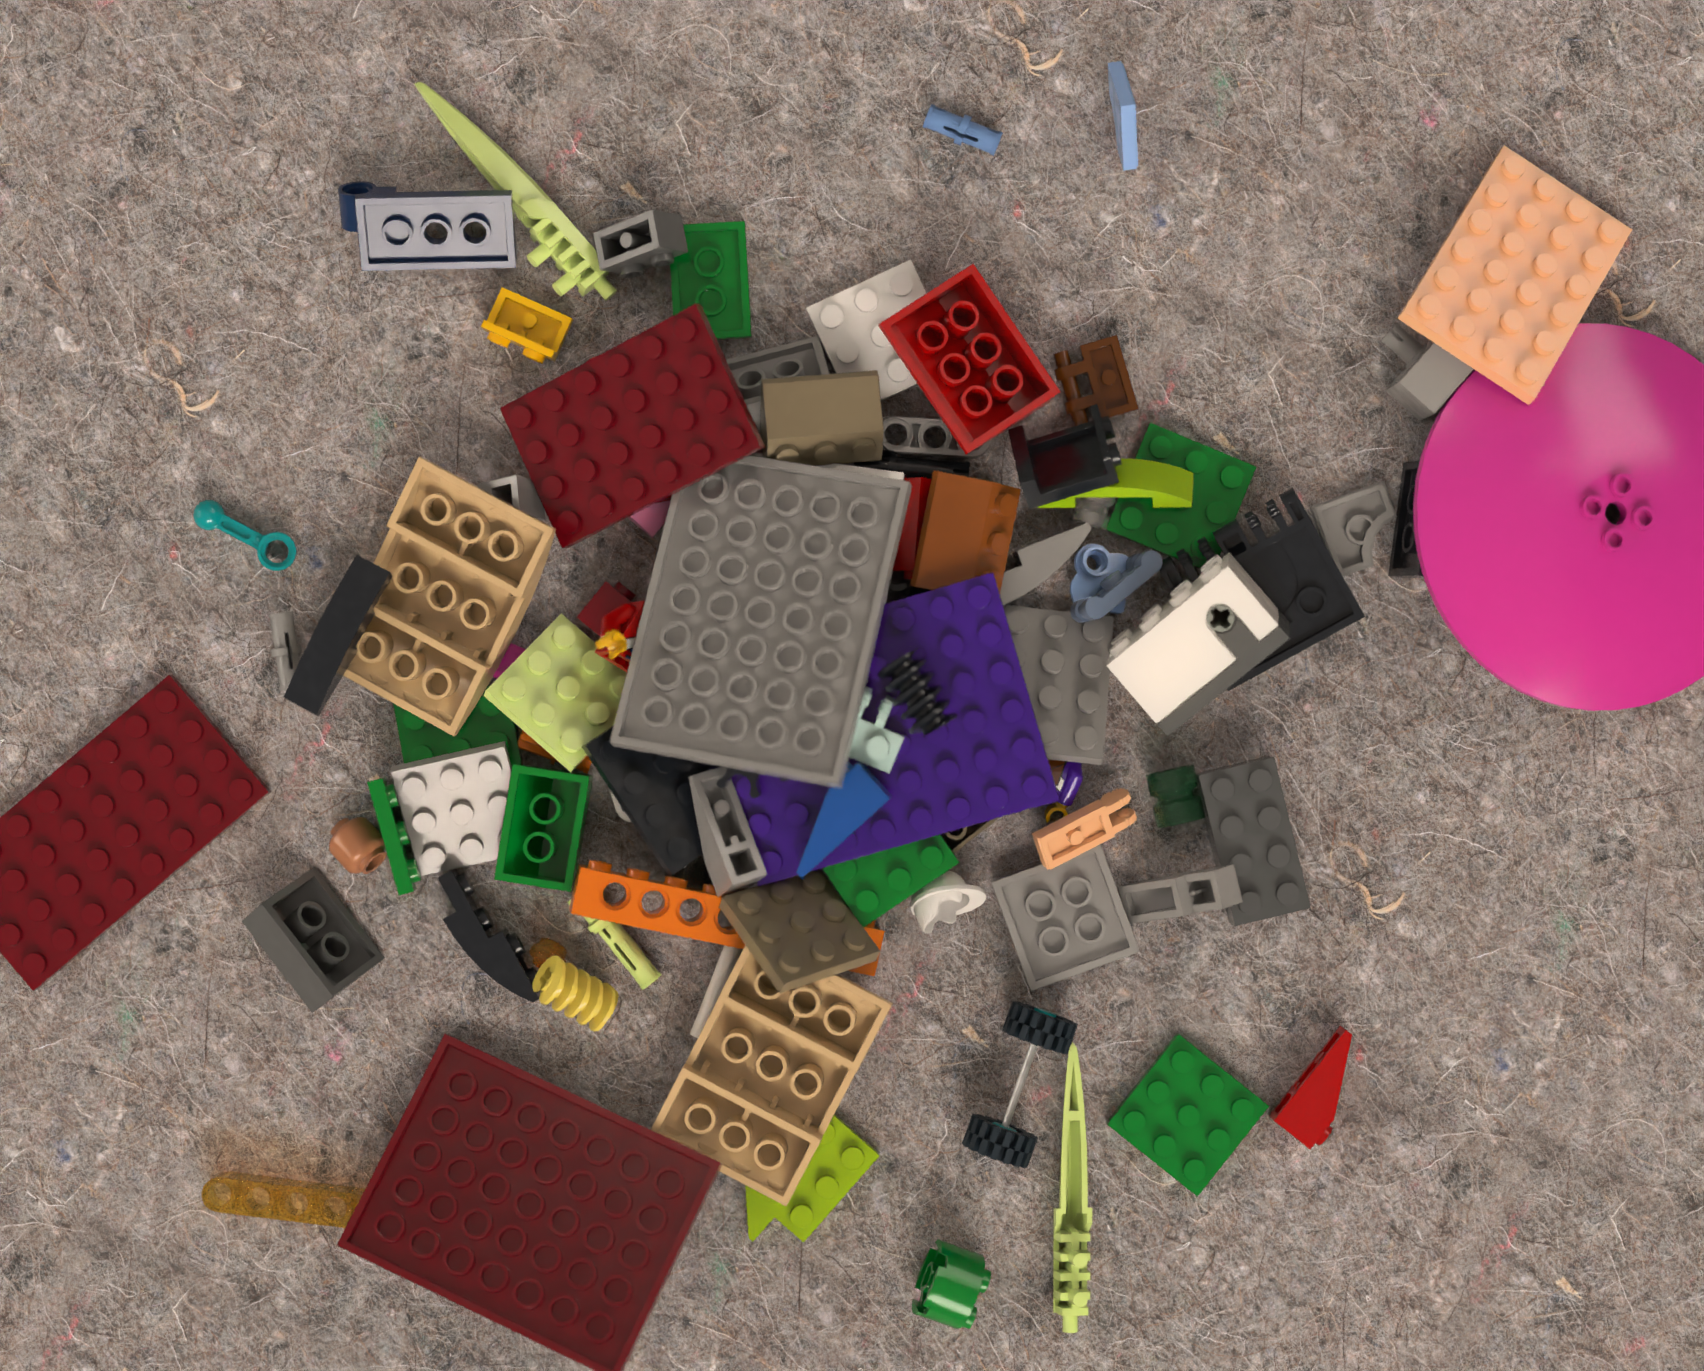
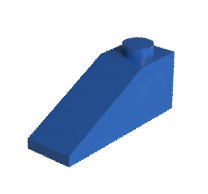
M848 762L842 789L831 787L828 790L796 872L801 878L810 872L892 797V794L864 763L859 762L853 767Z

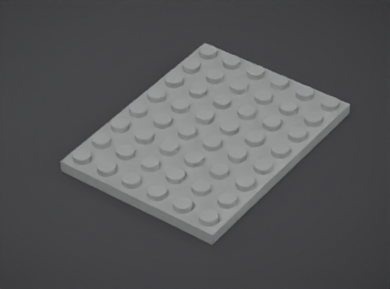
M747 456L673 494L610 743L615 747L842 789L912 489L910 481Z

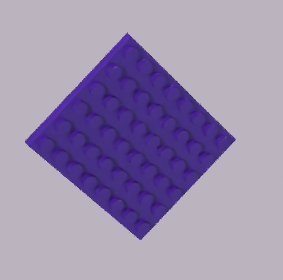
M994 572L884 605L865 686L872 689V697L868 707L864 710L862 719L875 724L879 715L880 705L886 696L894 699L898 697L899 691L887 693L885 690L886 686L892 681V677L879 679L877 674L884 666L916 648L918 649L912 655V658L925 657L927 660L919 671L921 673L933 671L935 674L927 685H941L943 688L935 699H949L951 702L943 713H957L958 717L925 736L923 732L910 734L909 729L916 720H902L901 715L908 706H894L893 704L884 728L905 736L892 770L890 773H886L864 764L892 794V797L811 871L1060 800ZM850 757L848 759V762L853 767L860 762ZM740 774L734 775L731 780L767 872V875L757 882V886L798 875L796 872L827 792L831 787L793 779L783 782L777 776L761 774L759 787L762 793L759 797L752 798L750 796L751 785L747 777Z

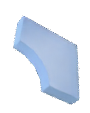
M1121 61L1108 63L1109 97L1114 116L1118 154L1123 171L1137 169L1138 146L1135 100L1124 64Z

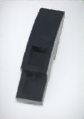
M453 869L438 877L456 911L444 918L443 921L466 954L486 974L512 993L532 1003L538 1000L541 990L534 992L532 989V982L538 971L534 966L528 968L522 957L526 950L516 933L510 935L507 928L494 935L491 933L490 928L494 926L493 921L485 907L478 908L471 895L475 893V889L465 872L459 874L457 869Z

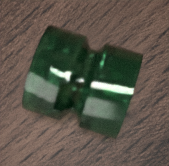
M1194 764L1145 775L1150 796L1158 800L1152 807L1157 828L1184 824L1206 817L1201 796L1193 794V789L1198 785Z

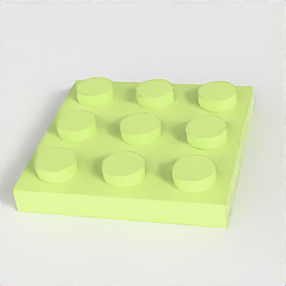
M561 613L491 684L483 696L566 769L572 772L587 756L582 746L614 725L627 672L595 653L597 648L595 642Z

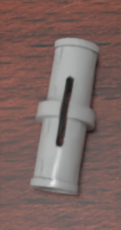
M293 611L268 615L274 649H270L271 657H276L280 684L279 691L287 690L299 663L298 653H302L301 645L297 646Z

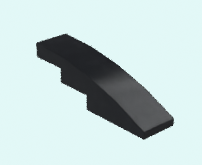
M356 554L318 622L284 695L286 700L319 717L358 652L356 645L375 615L373 608L393 577L389 571Z

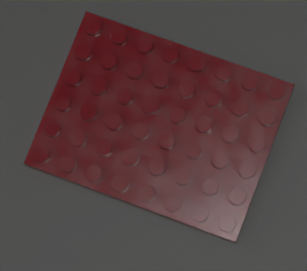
M444 1034L337 1246L594 1371H624L722 1164Z

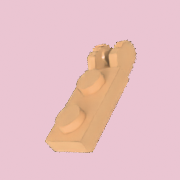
M1128 789L1112 790V792L1102 795L1100 800L1098 799L1033 832L1032 836L1042 865L1047 870H1051L1115 837L1116 833L1135 823L1137 816L1134 809L1128 807L1121 809L1122 806L1130 802L1131 797Z

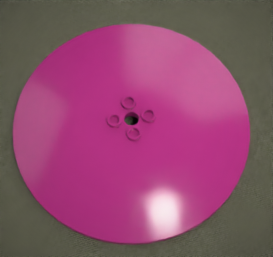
M1580 323L1577 325L1536 399L1529 405L1474 369L1441 408L1424 445L1415 480L1413 521L1417 555L1424 581L1445 624L1461 646L1482 667L1500 681L1525 695L1545 703L1570 709L1609 711L1640 707L1665 699L1684 690L1704 676V365L1676 345L1653 334L1630 327L1601 323ZM1609 503L1616 505L1620 512V518L1615 525L1611 524L1605 515V510Z

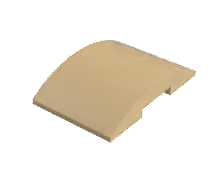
M418 457L386 525L390 529L374 561V564L389 571L393 577L373 608L375 615L357 643L356 648L358 652L343 676L450 735L456 736L483 695L519 628L542 575L556 529L427 459Z
M745 945L651 1130L720 1162L722 1167L719 1172L787 1206L893 1003L838 974L780 994Z

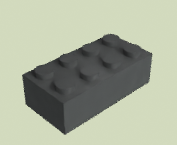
M1265 756L1195 773L1194 779L1215 865L1219 867L1234 864L1243 902L1226 908L1229 923L1238 926L1311 908L1275 758Z

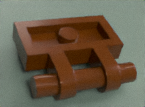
M1117 335L1080 345L1079 350L1083 361L1074 364L1071 362L1068 350L1053 354L1057 366L1054 373L1057 382L1061 381L1067 400L1064 403L1067 415L1071 414L1074 426L1089 422L1086 409L1095 404H1098L1102 417L1109 415L1110 418L1139 409ZM1086 373L1092 394L1082 397L1076 376Z

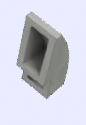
M1089 522L1015 551L1020 566L1004 572L1000 592L1003 605L1022 597L1060 569L1080 547L1092 530Z
M1234 864L1118 886L1121 902L1129 924L1224 909L1243 902Z

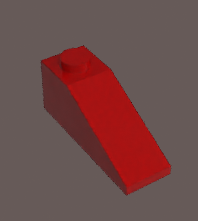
M1341 1026L1338 1027L1268 1115L1308 1149H1311L1314 1144L1320 1146L1329 1137L1333 1129L1330 1124L1335 1119L1352 1034Z

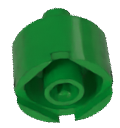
M938 1239L935 1242L938 1250L930 1248L919 1271L915 1288L921 1290L920 1301L912 1299V1312L918 1316L955 1329H960L961 1327L970 1329L977 1313V1307L974 1306L979 1292L985 1293L987 1290L991 1271L985 1269L983 1255Z

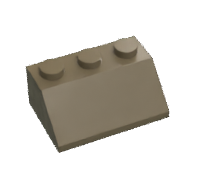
M877 370L761 379L760 436L765 445V448L762 449L764 458L811 466L882 460L884 429Z

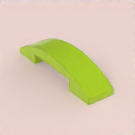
M1121 458L1122 465L1116 466L1119 483L1037 508H1076V498L1152 497L1153 508L1192 507L1194 473L1165 463Z

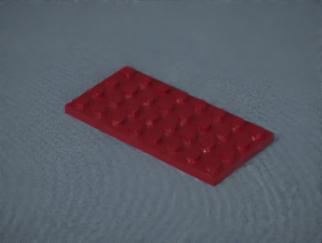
M168 675L0 817V953L33 991L38 990L271 792L173 675Z

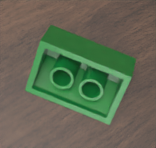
M518 764L512 765L494 880L567 892L573 891L580 862L594 775Z

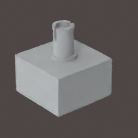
M1396 323L1388 331L1389 333L1381 339V342L1386 344L1406 362L1404 366L1406 368L1385 391L1421 421L1433 415L1474 369L1431 340L1422 346L1400 327V324Z

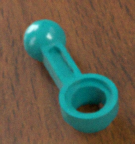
M214 500L201 501L195 507L193 517L195 523L204 530L219 529L252 546L257 550L259 561L267 569L280 571L287 569L294 563L297 556V547L293 539L287 534L273 532L263 535L225 515L223 507ZM274 540L283 541L289 550L287 558L281 563H275L267 556V547Z

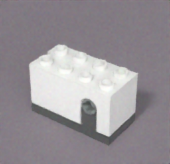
M1230 552L1222 559L1218 554L1212 557L1200 568L1202 573L1194 582L1191 583L1186 579L1170 593L1172 598L1162 608L1158 603L1141 616L1142 622L1135 630L1131 632L1129 628H1126L1111 641L1113 646L1109 649L1110 658L1108 659L1107 667L1155 723L1158 722L1157 725L1167 737L1290 639L1289 621L1278 611V608Z

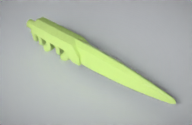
M415 83L416 88L437 118L495 190H512L513 211L526 228H531L529 231L531 233L530 238L534 243L538 241L540 244L526 255L527 259L534 267H537L551 256L556 262V268L566 273L552 284L556 293L563 296L576 285L579 288L578 292L582 296H585L595 288L605 301L609 300L617 292L606 279L609 272L600 270L595 248L558 206L501 147L471 120L425 83Z
M1073 1042L1068 1052L1064 1090L1059 1208H1054L1053 1313L1062 1316V1331L1065 1333L1078 1332V1316L1088 1315L1087 1302L1090 1300V1291L1087 1289V1280H1090V1272L1087 1270V1264L1090 1261L1087 1241H1090L1089 1230L1092 1225V1208L1088 1207L1087 1141L1082 1080L1078 1051Z

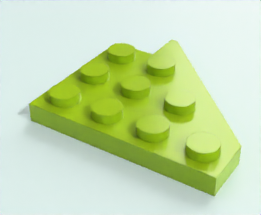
M834 1114L787 1206L745 1185L749 1239L753 1242L775 1217L804 1243L878 1159L880 1154Z

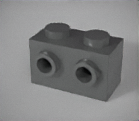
M652 209L593 233L600 270L621 273L622 278L641 276L644 274V269L651 266L662 267L674 263V257L688 252L682 216L680 214Z

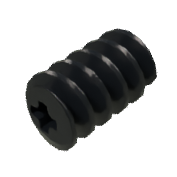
M916 648L884 666L877 676L879 679L892 677V681L885 688L886 692H900L893 701L894 706L907 705L908 708L901 715L902 720H916L909 729L910 734L923 732L925 736L954 720L958 715L957 713H943L951 702L949 699H935L943 688L941 685H927L935 674L933 671L922 673L919 671L927 660L925 657L912 658V655L918 649Z

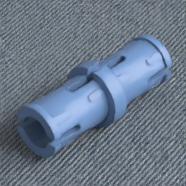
M931 104L923 124L925 129L928 128L953 138L954 143L961 146L963 142L990 153L992 156H994L1003 134L1001 131L998 132L971 121L972 117L965 114L964 117L938 108L934 104Z

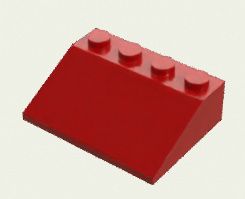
M971 264L878 325L966 455L1016 425L1049 403L1060 393V390L974 264Z

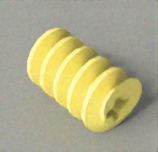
M559 956L548 958L541 965L532 982L534 992L541 990L539 995L541 1004L547 1005L552 1001V1009L559 1012L564 1009V1015L567 1018H573L577 1015L576 1021L578 1024L585 1025L589 1022V1028L593 1032L599 1031L605 1025L618 1003V992L614 990L613 986L609 983H602L598 977L590 976L583 969H577L572 963H565Z

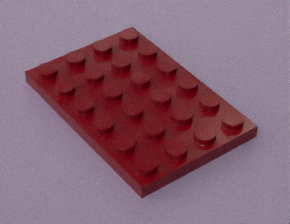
M694 304L500 408L551 525L556 529L555 534L562 548H569L765 448L701 304Z

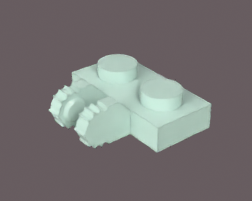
M865 687L849 757L890 773L905 736L884 728L895 699L886 696L880 705L879 715L874 724L862 719L864 710L868 707L872 697V689Z

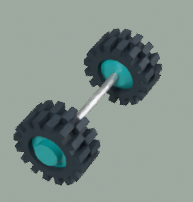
M1012 1001L1002 1031L1022 1041H1027L1030 1045L1003 1121L981 1114H972L962 1142L965 1147L983 1156H988L993 1160H999L1016 1167L1028 1168L1038 1137L1022 1128H1017L1015 1125L1010 1124L1037 1046L1057 1053L1068 1054L1078 1026L1077 1023L1050 1011L1018 1001Z

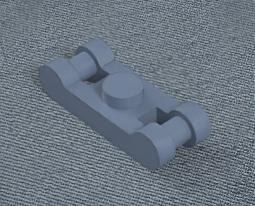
M1148 550L1130 556L1126 561L1125 571L1120 573L1118 570L1110 574L1100 583L1103 589L1087 599L1077 600L1071 605L1070 614L1076 622L1085 623L1105 616L1161 569L1162 558L1160 554L1154 550Z

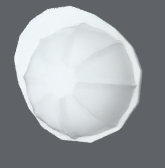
M947 871L914 893L910 908L912 914L916 916L923 933L930 934L936 922L943 921L947 924H953L956 922V915L972 911L981 906L986 900L985 890L981 887L967 885L960 875L953 871Z

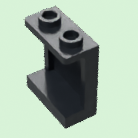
M1098 404L1090 406L1093 417L1092 421L1028 440L1023 425L1008 429L1019 483L1029 509L1119 483L1116 466L1122 465L1116 442L1109 443V439L1115 438L1114 429L1109 415L1101 416Z

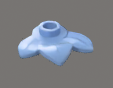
M1095 543L1081 547L1074 557V567L1077 573L1070 583L1072 602L1087 599L1103 589L1100 583L1115 571L1119 570L1122 573L1126 570V561L1129 557L1123 553H1109L1103 546ZM1088 557L1096 561L1095 570L1088 567ZM1126 598L1114 607L1110 613H1123Z

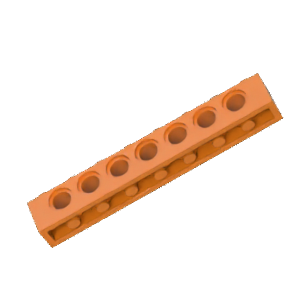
M589 859L588 866L579 864L569 906L571 914L744 949L745 943L733 926H721L718 922V914L721 911L719 905L724 896L717 897L712 884L703 883L702 890L687 887L688 880L666 875L664 882L649 879L650 872L628 867L626 874L611 871L612 864ZM610 883H620L624 886V896L616 903L607 902L603 897L604 889ZM649 891H658L662 895L660 907L653 911L645 910L641 903L644 894ZM687 899H696L700 903V911L694 918L687 919L680 915V906ZM876 920L865 926L864 929L879 950H881L885 931L875 926ZM879 955L876 961L848 971L875 976Z

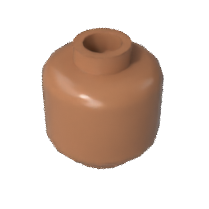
M356 817L351 820L344 818L332 828L331 835L333 837L329 842V851L349 873H371L386 858L387 853L385 852L386 848L382 834L367 818Z

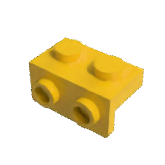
M501 287L487 321L483 320L481 328L489 333L486 338L487 340L505 348H508L511 342L524 348L523 356L543 364L545 358L553 362L556 361L573 323V319Z

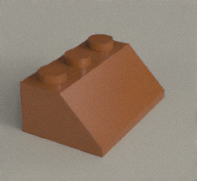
M933 471L910 586L931 591L994 572L1000 593L1021 489L992 481Z

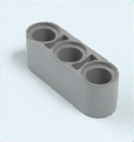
M890 417L883 422L882 448L888 453H897V455L978 459L985 454L991 440L986 442L979 450L972 451L966 455L942 419ZM897 425L905 430L907 439L903 444L894 446L887 442L885 432L891 426ZM931 428L941 430L945 435V443L939 448L927 446L923 439V435L927 430Z

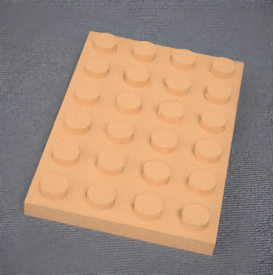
M1504 145L1487 169L1397 319L1529 405L1536 399L1632 229Z

